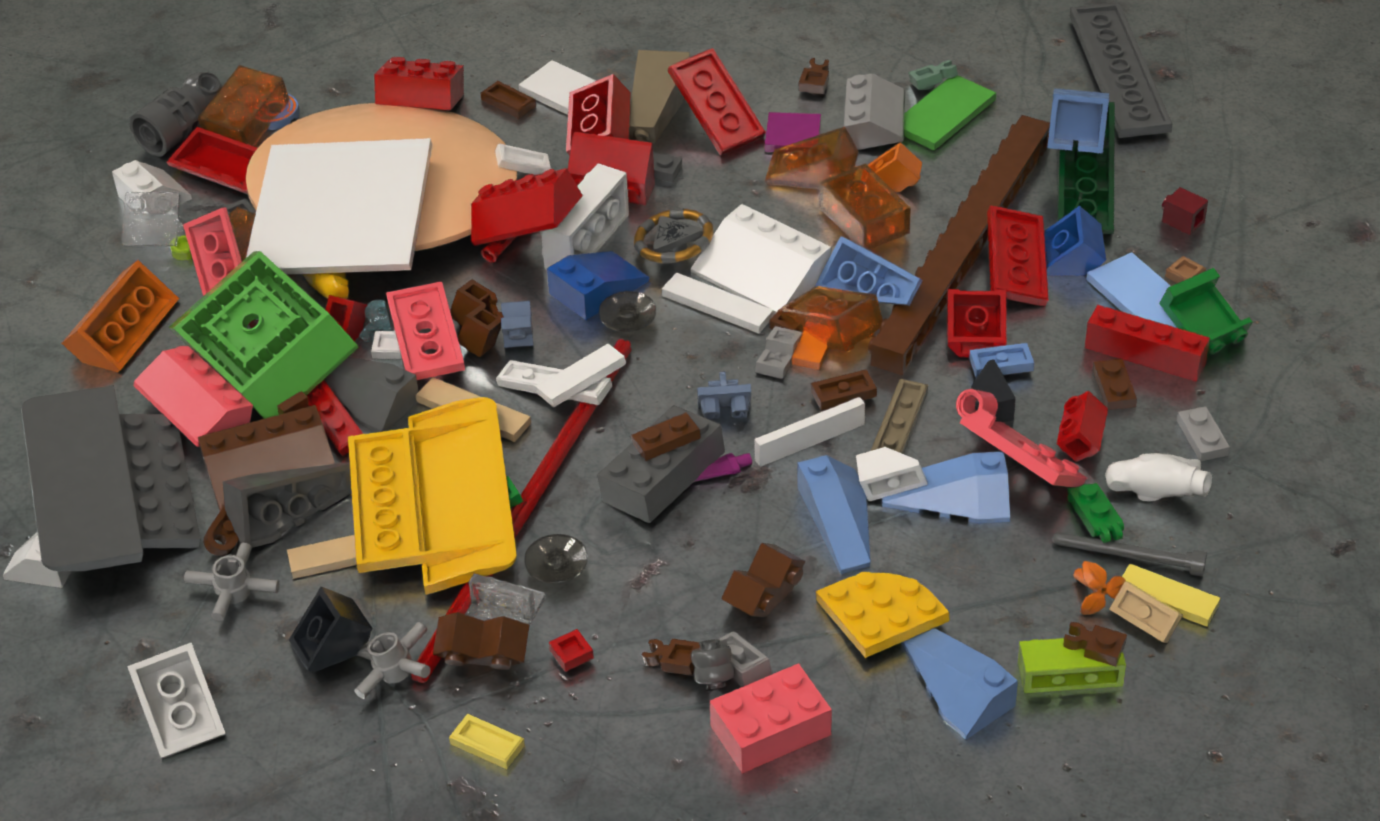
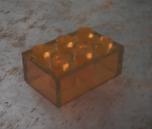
M239 65L198 117L201 128L255 146L269 128L270 122L283 110L290 100L284 80L281 77Z
M866 163L819 181V208L851 241L870 250L910 233L911 207Z

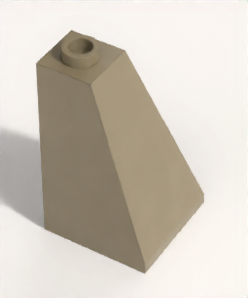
M638 50L630 104L629 140L657 142L685 100L667 70L669 66L690 58V52Z

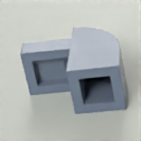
M530 301L501 303V311L504 317L501 318L504 348L533 346Z

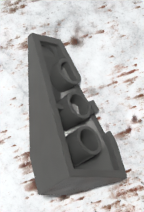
M348 357L324 379L344 408H348L354 415V419L360 425L374 432L388 431L417 404L416 394L418 393L416 375L394 364Z
M344 462L251 474L223 481L225 511L240 543H248L252 548L272 543L281 538V534L293 526L298 527L305 522L304 519L318 510L323 511L352 493L350 463Z

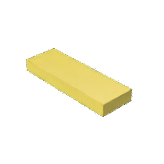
M1129 564L1122 576L1126 579V582L1132 583L1183 614L1182 618L1208 627L1220 604V597Z

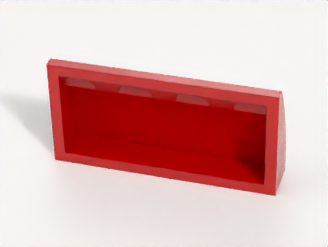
M196 127L167 160L168 166L248 194L246 185L247 167L257 147Z

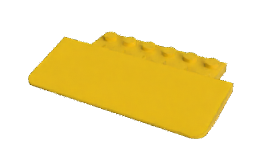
M487 397L459 400L409 416V428L348 436L358 573L422 564L425 595L506 570L514 564L517 553L497 406L494 400Z

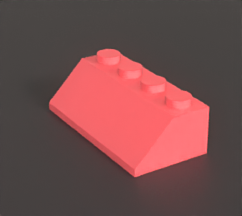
M178 346L174 349L162 351L134 381L133 386L197 447H200L198 441L200 436L250 423L253 405L189 346Z

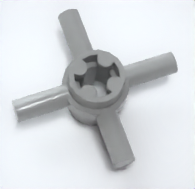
M248 543L240 544L236 556L226 555L216 560L212 568L213 573L189 570L185 572V583L213 586L215 593L219 596L211 615L215 621H223L229 605L245 600L249 596L250 590L278 593L279 580L253 578L250 576L248 569L245 568L252 550V546Z
M417 622L401 640L398 639L396 634L386 632L374 637L368 645L361 647L357 656L371 660L373 671L355 689L358 697L365 699L382 679L386 683H397L404 680L409 674L422 678L429 676L430 667L411 660L409 650L427 632V628L422 623Z

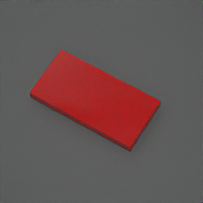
M713 48L669 66L668 73L720 156L764 137L766 131Z
M990 205L987 211L991 291L1006 290V299L1045 307L1049 299L1043 216Z

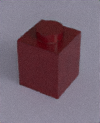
M1179 187L1173 194L1167 195L1162 203V222L1191 235L1205 222L1208 200Z

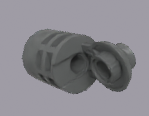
M196 72L189 75L183 82L182 88H168L130 117L129 127L135 140L148 153L158 157L163 156L189 136L196 127L202 125V111L213 110L220 106L224 98L223 86L218 77L210 72Z

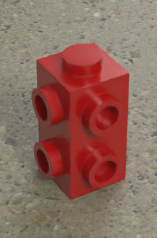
M1089 390L1079 396L1071 397L1065 403L1056 444L1075 462L1086 457H1092L1100 451L1106 425L1108 408Z

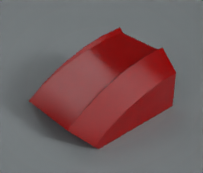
M948 289L947 343L958 357H969L970 350L1006 346V290L960 291V289Z

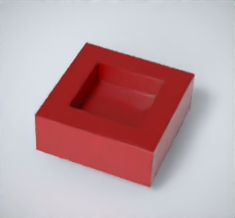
M578 629L549 642L550 652L565 672L594 659L593 649Z

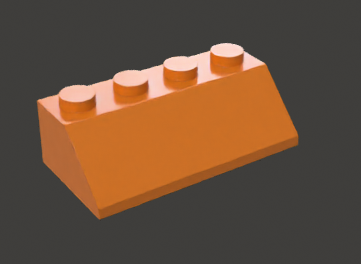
M137 260L117 277L61 344L82 363L118 373L175 305L179 297Z

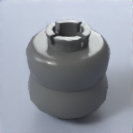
M719 639L699 642L700 648L693 650L691 653V661L695 667L694 680L698 684H706V689H718L727 686L725 681L732 679L735 674L731 663V648L728 645L719 644Z

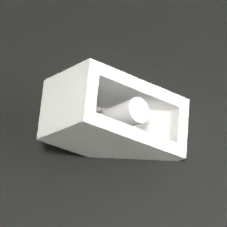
M887 447L856 455L859 482L868 501L928 485L919 461Z

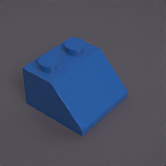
M1080 206L1044 231L1047 276H1085L1087 272L1100 267L1106 261L1101 223Z

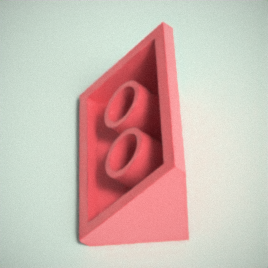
M226 207L183 224L203 296L242 262Z

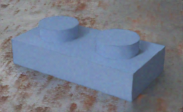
M1027 343L970 350L969 360L976 378L988 360L992 359L995 360L1003 375L1034 371V360Z

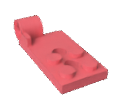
M442 281L386 293L402 362L406 371L415 374L416 379L421 380L465 370L463 356ZM422 329H431L428 333H419ZM428 349L436 350V352L432 354L424 353Z
M967 389L960 393L956 401L957 412L962 417L960 424L1052 485L1074 488L1084 485L1087 477L1078 472L1080 467L1066 459L1061 461L1054 456L1056 451L1044 444L1037 445L1004 422L995 421L998 403L992 393L974 389ZM978 400V401H979V408H978V410L976 411V410H975V403H976V401Z

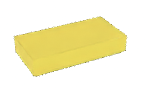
M468 713L449 736L451 745L506 770L525 746L524 738Z

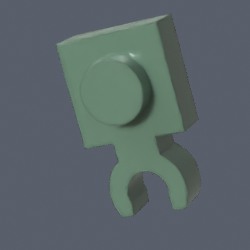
M948 60L940 63L938 66L931 64L910 71L908 74L910 82L918 90H928L933 88L935 84L943 82V78L957 76L958 72L956 65H952V61Z

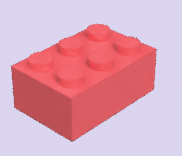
M798 663L710 700V724L743 774L830 736L832 709Z

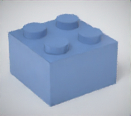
M1054 88L1047 148L1072 150L1073 140H1078V151L1103 153L1109 93Z

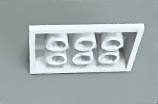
M741 204L724 218L714 233L710 244L701 252L691 267V273L734 295L774 310L775 315L785 304L792 307L815 287L831 256V246Z

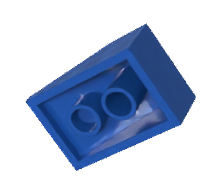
M613 251L568 255L547 268L549 294L584 320L590 319L649 282V276Z

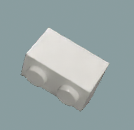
M134 160L112 171L118 197L145 222L192 199L190 193L160 168Z

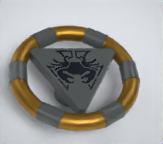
M683 208L663 211L646 219L638 227L634 235V247L640 256L652 262L665 264L684 261L701 253L710 244L714 231L713 224L706 215L695 210ZM678 220H693L697 222L701 226V228ZM658 225L653 246L654 251H652L644 243L645 235ZM696 241L691 247L687 248L688 242Z

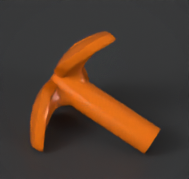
M1083 561L1082 568L1075 570L1074 578L1091 589L1093 593L1085 597L1081 605V614L1090 615L1103 609L1106 605L1105 595L1107 594L1115 599L1126 579L1121 576H1114L1105 584L1107 580L1106 571L1096 563Z

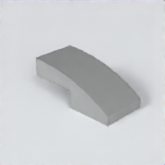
M775 326L766 338L765 350L756 361L755 373L783 379L792 363V356L802 336V332Z

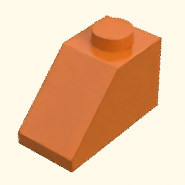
M900 142L861 169L858 186L861 189L901 192L908 186H914L919 181L922 162Z

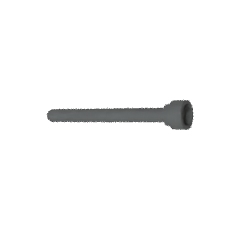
M1055 533L1053 536V542L1056 545L1184 567V571H1189L1190 575L1199 577L1204 575L1207 552L1194 550L1193 553L1187 552L1185 555L1117 542L1103 543L1099 539L1065 533Z

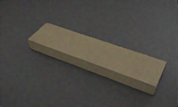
M899 379L871 451L887 447L904 454L927 396L928 384Z

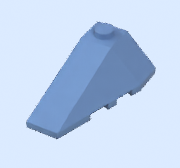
M840 236L815 286L839 299L910 306L923 280L871 250Z
M1004 452L972 453L923 467L922 470L928 485L881 498L882 507L916 513L929 510L940 512V517L950 518L951 515L969 518L968 522L978 524L1010 522L1008 472Z
M828 455L797 462L798 490L840 574L870 567L867 498L859 482L856 470Z
M936 628L902 642L916 671L921 673L926 682L928 693L934 697L938 704V711L943 720L965 740L1016 706L1018 680L995 660Z

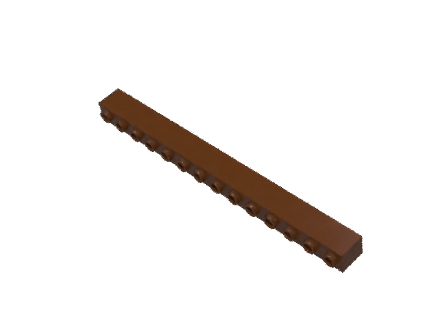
M1021 115L1017 123L1011 125L1008 137L1001 140L998 152L992 154L987 169L981 171L977 184L971 186L966 201H961L956 216L951 217L948 222L947 230L944 234L941 233L939 235L935 248L928 251L924 265L917 268L915 276L923 281L910 306L894 304L889 318L883 320L878 335L871 338L868 346V352L871 353V366L904 375L912 362L913 354L918 353L946 309L948 289H958L988 243L987 211L990 205L1009 209L1038 164L1039 156H1043L1048 146L1050 122Z

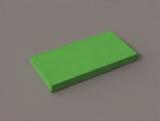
M958 75L948 78L904 113V137L935 151L996 100V92Z

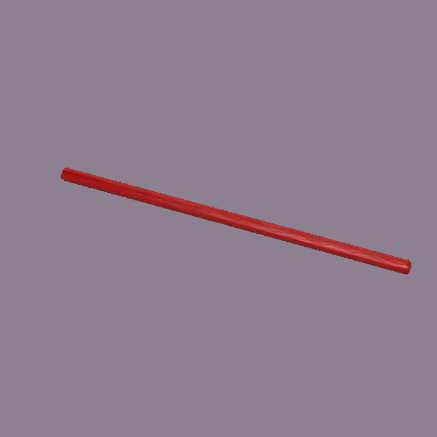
M619 339L613 347L624 355L625 360L632 350L630 341ZM620 368L607 375L606 378H611L612 382ZM578 402L521 493L524 502L511 509L514 539L597 405ZM493 574L466 582L446 615L456 612L468 615ZM436 631L416 661L430 667V674L427 678L411 674V678L414 681L425 683L442 658L433 655Z

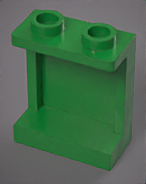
M1215 268L1168 287L1159 303L1177 328L1209 337L1208 353L1210 354L1219 352L1225 345L1231 342L1237 344L1248 336L1247 331L1253 323L1250 317L1240 320L1215 287L1220 278Z

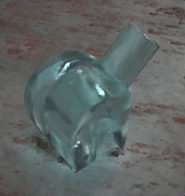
M371 301L365 308L366 327L359 334V337L365 342H369L375 331L391 328L386 301Z

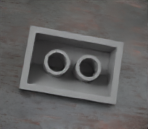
M873 73L847 78L844 129L851 150H860L904 141L905 90Z

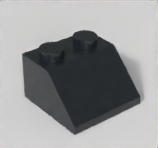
M321 586L289 638V642L306 670L313 673L357 656L361 647L368 642L373 628L352 598Z

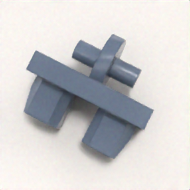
M721 371L719 372V380L708 381V387L697 388L698 409L701 408L704 418L716 420L720 418L719 407L731 406L732 417L745 418L748 415L749 405H751V384L738 385V379L726 380V372Z

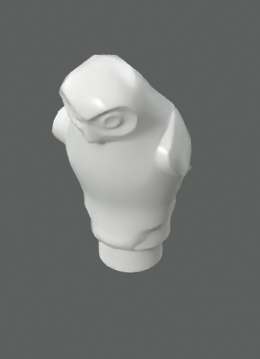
M1163 453L1141 454L1134 459L1113 462L1108 466L1105 473L1107 486L1111 490L1133 491L1137 494L1138 499L1142 501H1156L1161 498L1182 497L1184 495L1206 497L1212 483L1211 473L1201 470L1200 460L1186 459Z

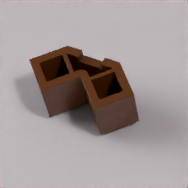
M471 279L457 290L450 313L452 319L462 326L458 336L459 344L469 352L481 357L495 346L501 330V318L504 317L502 312H498L496 294Z
M761 543L749 571L734 570L721 599L751 616L767 617L793 590L794 586L800 582L803 576L802 568L805 560L775 544Z
M459 612L444 615L438 619L433 655L445 658V663L449 665H486L499 670H508L512 665L524 663L529 624L505 616L483 621Z

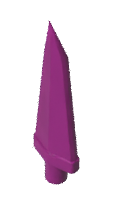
M732 453L726 454L709 465L695 481L741 473V467L752 465L751 455L746 453L735 457Z

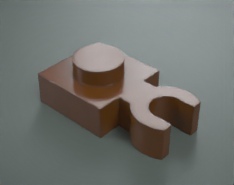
M811 58L809 68H804L801 74L798 91L810 94H824L829 81V60L825 59L823 64L817 65L815 64V58Z
M1071 622L1069 634L1076 637L1065 634L1063 646L1070 650L1085 649L1084 657L1116 667L1125 647L1127 634L1098 625L1094 626L1093 631H1089L1082 624Z
M651 639L648 644L652 653L643 652L641 655L644 664L647 666L661 665L662 671L693 675L695 667L691 661V653L693 650L700 648V645L698 644L699 642L672 639L669 645H664L658 639Z

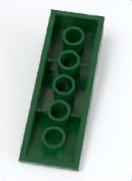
M1109 102L1103 153L1078 151L1079 141L1073 140L1072 150L1058 149L1057 221L1080 206L1101 223L1102 233L1114 234L1115 102Z

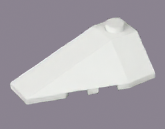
M36 532L15 552L3 574L4 580L63 588L71 571H53L42 564L38 533Z

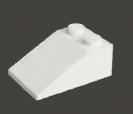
M192 643L127 666L161 759L226 735Z

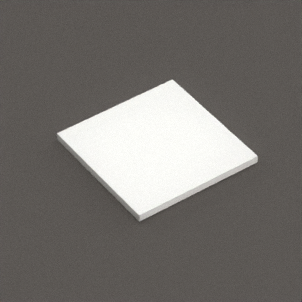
M431 138L271 145L246 258L253 251H261L286 275L411 270L433 146Z

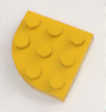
M860 572L856 576L843 579L816 591V601L865 658L950 621L949 611L930 590L916 579L897 574Z

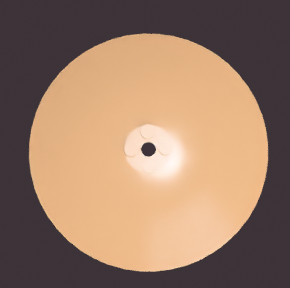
M368 103L321 111L298 119L273 133L257 148L251 157L247 167L246 185L249 199L257 211L271 145L431 138L433 146L414 250L418 251L441 246L471 235V203L479 195L478 191L488 184L495 186L508 179L517 180V171L498 167L495 153L498 144H506L494 132L472 119L441 109Z

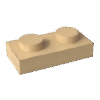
M1126 581L1109 609L1164 643H1168L1183 616L1180 612Z

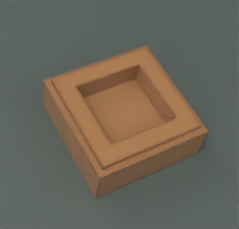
M1182 256L1166 269L1165 277L1175 283H1179L1205 272L1206 268Z

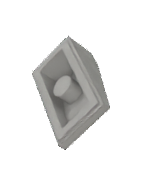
M733 631L719 639V644L728 645L731 648V663L735 670L733 679L741 687L772 675L769 658Z

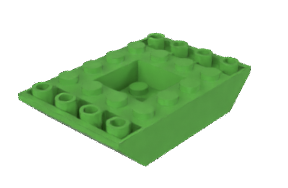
M253 251L169 326L176 336L253 405L252 409L263 419L279 415L277 405L301 391L305 395L310 393L359 348L322 306L261 251ZM252 320H259L255 327L247 328Z

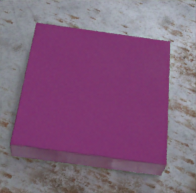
M769 112L765 152L818 154L821 114Z

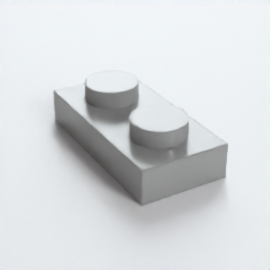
M1206 406L1178 412L1177 422L1200 461L1229 456L1230 446Z

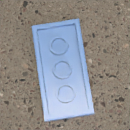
M1132 252L1087 272L1086 280L1122 312L1176 327L1159 304L1167 288L1171 285Z

